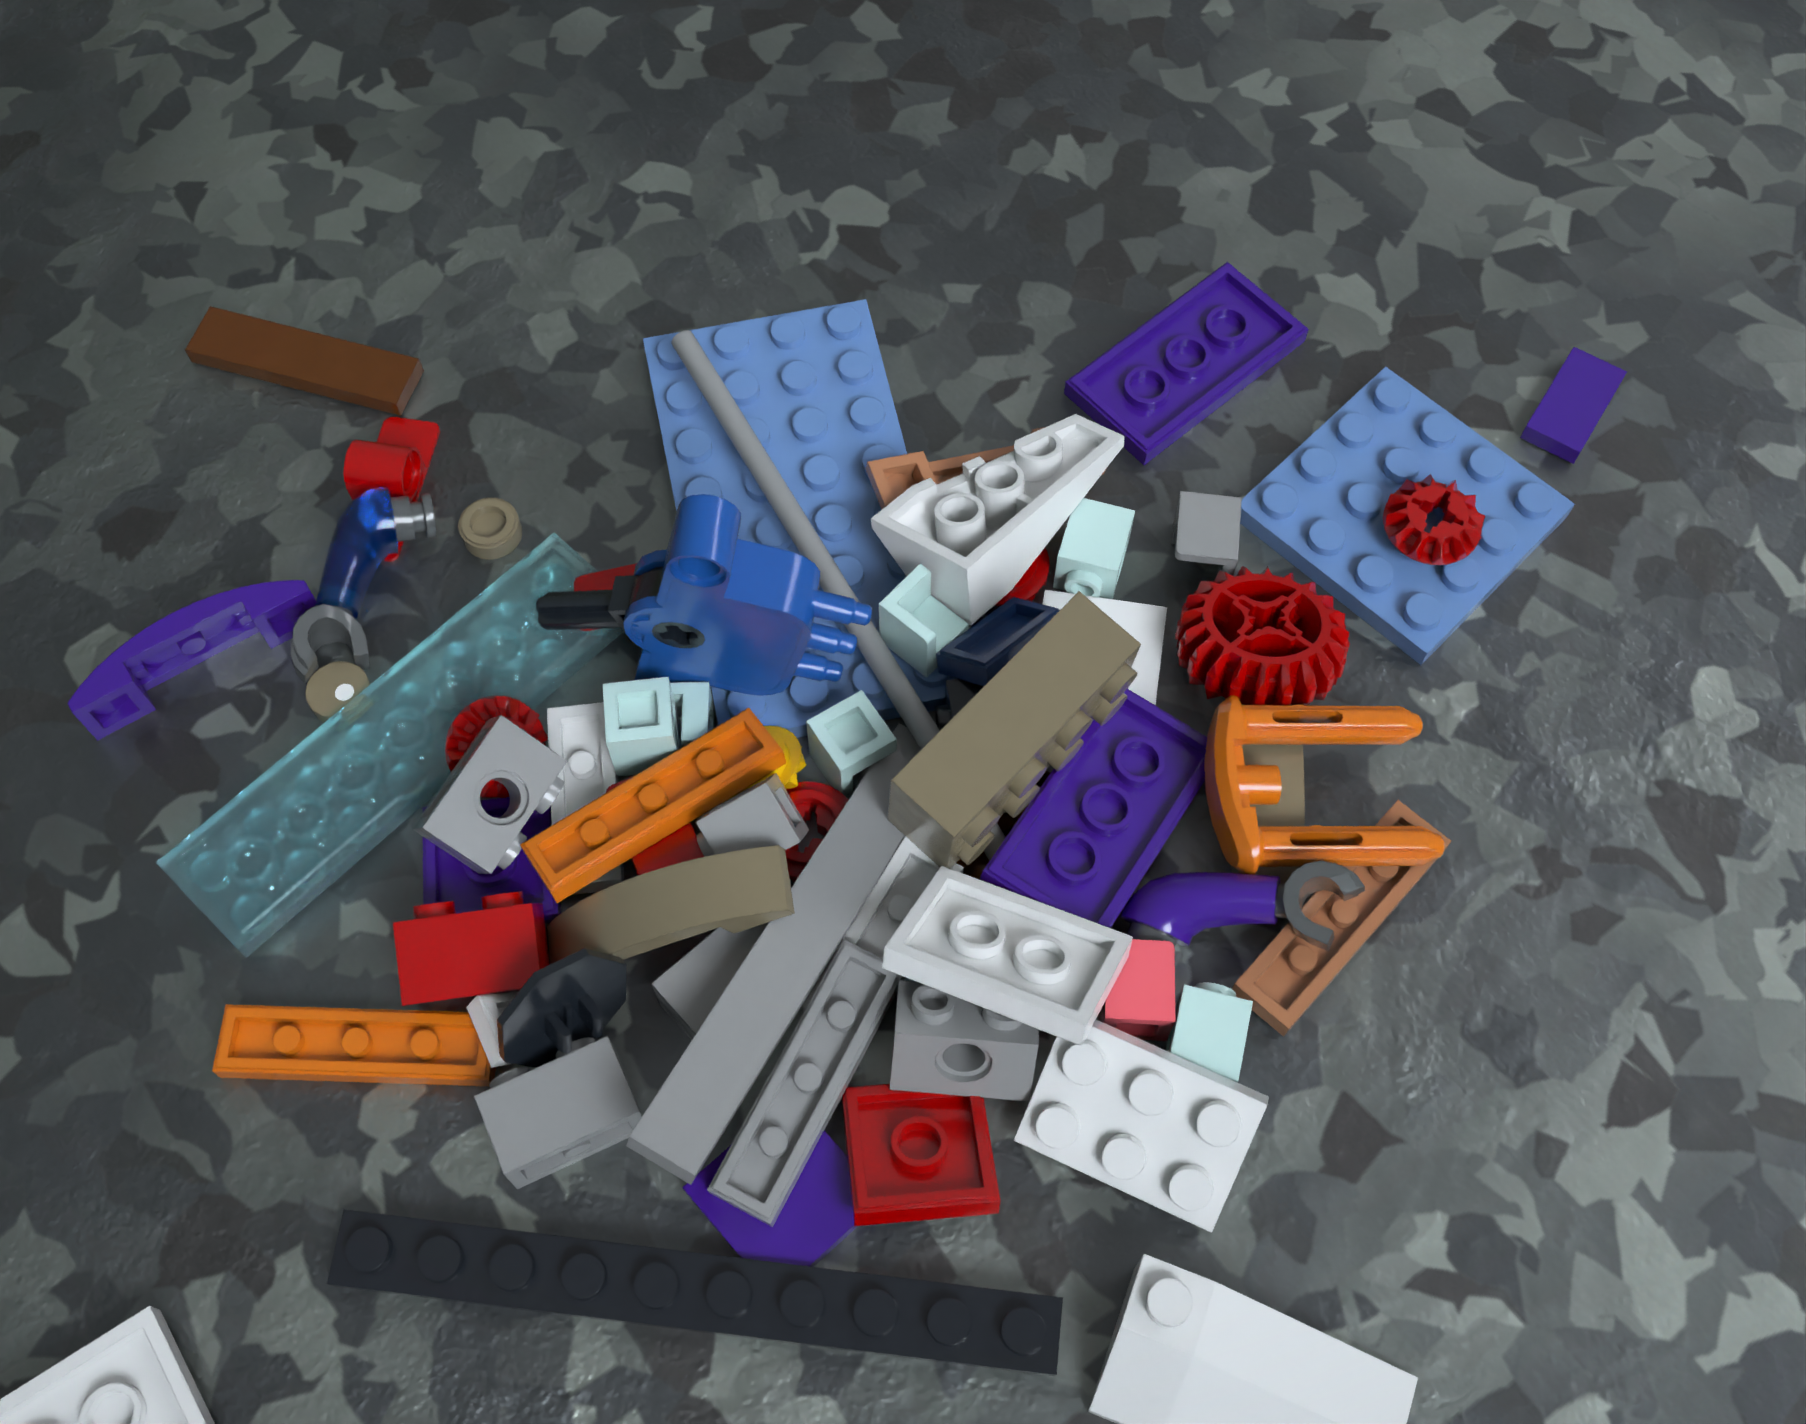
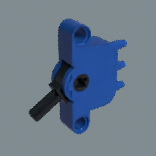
M706 494L690 495L682 499L677 509L667 549L656 550L642 556L636 564L634 575L615 576L612 590L548 592L538 598L536 602L538 623L546 630L622 628L634 644L641 647L634 680L669 677L670 683L709 682L711 687L757 696L774 695L783 692L789 686L793 675L816 681H839L843 671V665L840 662L828 660L825 656L804 651L806 648L832 654L839 652L851 655L855 651L857 637L854 634L841 632L836 627L814 623V617L847 625L855 623L865 626L870 622L872 607L868 604L856 602L854 598L820 591V570L808 558L788 550L738 539L741 523V512L726 499Z

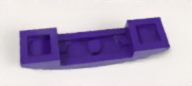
M304 580L258 583L235 588L199 600L158 620L126 641L92 671L67 704L75 717L98 741L156 710L147 693L149 689L259 632L269 647L273 649L292 639L293 628L299 617L310 608L319 605Z

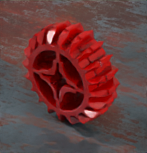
M1242 566L1235 577L1226 572L1219 571L1213 582L1200 581L1198 589L1194 594L1188 595L1186 603L1182 606L1180 620L1177 622L1175 633L1179 666L1187 669L1189 684L1205 685L1207 699L1219 696L1228 698L1230 695H1235L1243 705H1310L1313 700H1324L1327 693L1331 691L1332 686L1336 685L1338 678H1341L1350 646L1348 640L1350 632L1346 630L1345 613L1334 609L1333 596L1317 595L1315 582L1302 585L1295 582L1293 572L1285 577L1272 575L1268 566L1261 574H1253L1246 567Z

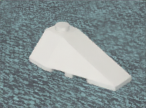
M1074 414L1015 440L1014 451L987 463L980 456L962 463L963 473L942 483L936 484L931 478L912 485L871 518L872 529L906 576L919 564L930 570L931 595L969 625H972L1014 588L1124 447V436Z
M1143 1254L1133 1270L1088 1412L1117 1424H1407L1418 1377L1224 1285Z

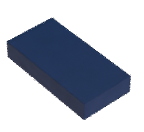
M1016 597L1011 598L936 653L938 672L985 686L1060 609Z

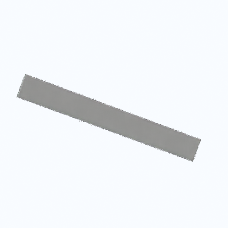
M900 723L893 731L897 739V751L871 765L792 886L791 892L795 914L767 924L629 1136L626 1145L628 1148L690 1185L698 1175L905 837L902 832L888 821L891 780L921 749L909 729Z

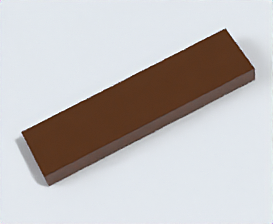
M212 306L209 307L185 349L191 362L400 416L424 372L419 358Z

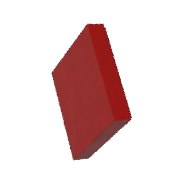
M890 1084L846 1088L842 1096V1109L854 1226L999 1214L1000 1195L984 1098L980 1096L969 1097L890 1090Z

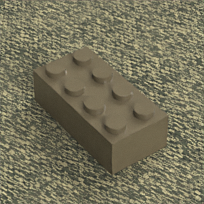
M1078 591L891 780L888 821L939 867L944 866L951 869L959 859L967 865L971 864L993 840L995 835L991 832V829L998 822L999 818L1005 812L1012 818L1016 817L1036 796L1040 789L1036 783L1045 773L1046 769L1051 765L1056 771H1060L1077 754L1084 744L1080 737L1089 728L1092 721L1095 720L1103 726L1121 708L1128 697L1124 692L1138 674L1132 668L1141 643Z

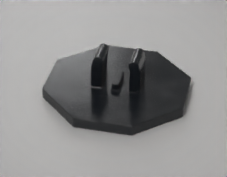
M583 948L534 972L497 1019L499 1055L503 1061L537 1068L555 1060L558 1050L564 1054L570 1053L573 1041L588 1037L594 1039L601 1037L605 1026L626 1001V963L619 957Z

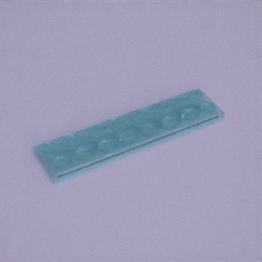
M555 533L551 534L156 863L247 958L436 795L451 773L445 756L448 730L456 716L466 706L484 697L501 695L520 700L534 710L624 632L622 628H603L591 631H581L580 629L546 630L538 623V612L536 610L538 598L548 592L574 591V581L577 577L598 571Z

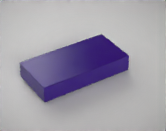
M1573 347L1527 423L1520 438L1574 464L1627 371Z

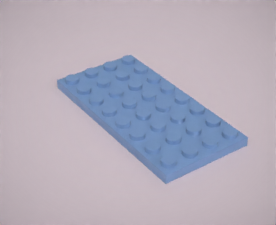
M858 300L690 330L859 602L872 607L871 621L879 632V603L907 576L872 529L871 518L882 509L865 467L869 461L907 454L867 300ZM679 332L643 338L676 511L682 499L690 495L706 494L726 499L741 512L738 539L800 554L672 346L671 341ZM814 617V623L836 627L841 632L849 633L843 623ZM857 645L854 653L851 655L839 652L832 654L810 648L805 649L804 652L825 656L828 660L840 662L843 665L841 679L837 682L828 680L816 681L793 675L789 686L783 692L763 696L711 687L718 726L745 709L750 708L763 726L785 728L797 738L808 736L807 720L860 690L865 693L883 720L901 717ZM890 650L927 711H935V706L945 705L946 680L957 678L940 674L938 667L926 678Z

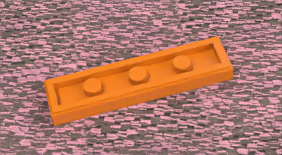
M747 708L523 842L520 846L555 902L559 903L786 764L784 752L751 709Z
M233 1004L225 1005L212 1072L220 1078L490 1087V1082L495 1078L496 1067L491 1068L468 1012Z

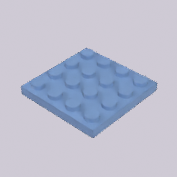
M1385 366L1242 499L1240 524L1418 664L1422 665L1568 517L1575 504ZM1431 474L1435 482L1448 484L1456 480L1458 491L1465 496L1476 495L1475 507L1479 513L1485 515L1482 526V537L1471 554L1452 564L1429 565L1405 556L1391 543L1384 529L1383 512L1390 494H1394L1406 479L1413 482H1421ZM1439 507L1437 509L1433 508L1427 514L1425 532L1430 533L1432 527H1437L1438 523L1442 521L1443 509Z

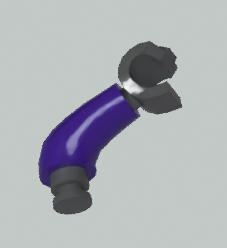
M1325 861L1304 864L1291 874L1285 884H1280L1279 876L1218 872L1172 873L1150 880L1133 894L1126 904L1121 918L1131 923L1127 935L1133 936V939L1170 941L1174 944V947L1176 944L1188 947L1192 937L1207 928L1244 924H1276L1278 917L1287 918L1289 925L1298 937L1309 944L1329 951L1335 938L1333 930L1314 923L1305 917L1302 912L1303 903L1309 895L1321 890L1334 892L1343 901L1359 896L1360 893L1365 891V886L1359 877L1348 868Z

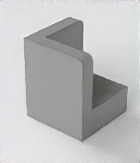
M1180 491L1172 524L1171 544H1175V558L1180 561L1217 564V574L1219 571H1223L1233 576L1239 555L1242 498Z

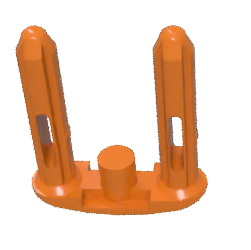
M1230 695L1216 707L1207 736L1204 761L1205 789L1211 821L1223 855L1228 863L1241 874L1255 875L1259 867H1301L1306 863L1317 861L1336 863L1342 866H1423L1434 859L1440 858L1445 850L1443 838L1438 833H1434L1422 826H1258L1256 807H1250V805L1278 804L1282 787L1281 774L1277 765H1245L1243 756V744L1401 745L1421 734L1423 728L1421 717L1401 706L1242 705L1237 696Z

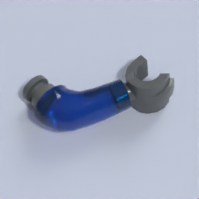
M388 487L370 489L352 500L338 519L325 560L315 607L302 614L293 628L290 656L297 676L305 684L308 683L310 677L319 669L315 652L321 646L329 643L340 642L346 644L351 648L355 665L359 666L362 670L370 669L366 636L361 624L356 619L359 616L365 595L379 565L389 554L398 553V542L415 540V532L425 531L427 538L437 537L430 493L420 494V501L410 502L408 496L390 498Z

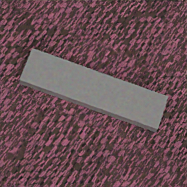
M846 940L842 942L709 1185L707 1191L710 1194L773 1228L898 992L899 980L904 981L905 979L904 976L883 969L882 958Z

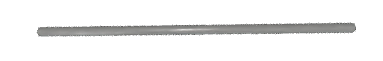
M684 330L676 334L671 341L672 346L800 554L814 562L820 570L819 585L823 591L854 598L856 602H859L690 330ZM871 619L869 624L865 626L855 623L844 624L848 632L857 637L856 645L918 746L922 749L940 730ZM997 823L991 829L995 836L984 850L989 861L1006 838Z

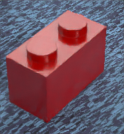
M520 891L481 897L482 910L456 913L454 901L412 906L414 920L393 922L402 1006L521 989L534 972L550 965L543 903L524 904L523 893Z

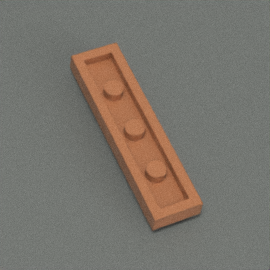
M1399 800L1395 802L1375 825L1422 826L1434 833H1438L1443 838L1445 850L1451 843L1450 839ZM1437 859L1423 866H1344L1359 877L1365 886L1364 892L1360 893L1359 896L1343 901L1334 892L1326 890L1316 891L1302 907L1305 917L1314 923L1333 930L1335 938L1330 950L1326 951L1298 937L1288 923L1234 983L1232 990L1236 992V997L1253 1001L1252 1011L1284 1037Z

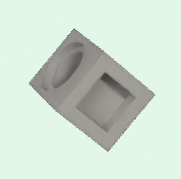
M777 773L714 807L696 821L701 830V833L697 834V842L704 857L779 845L787 850L801 842L809 831Z

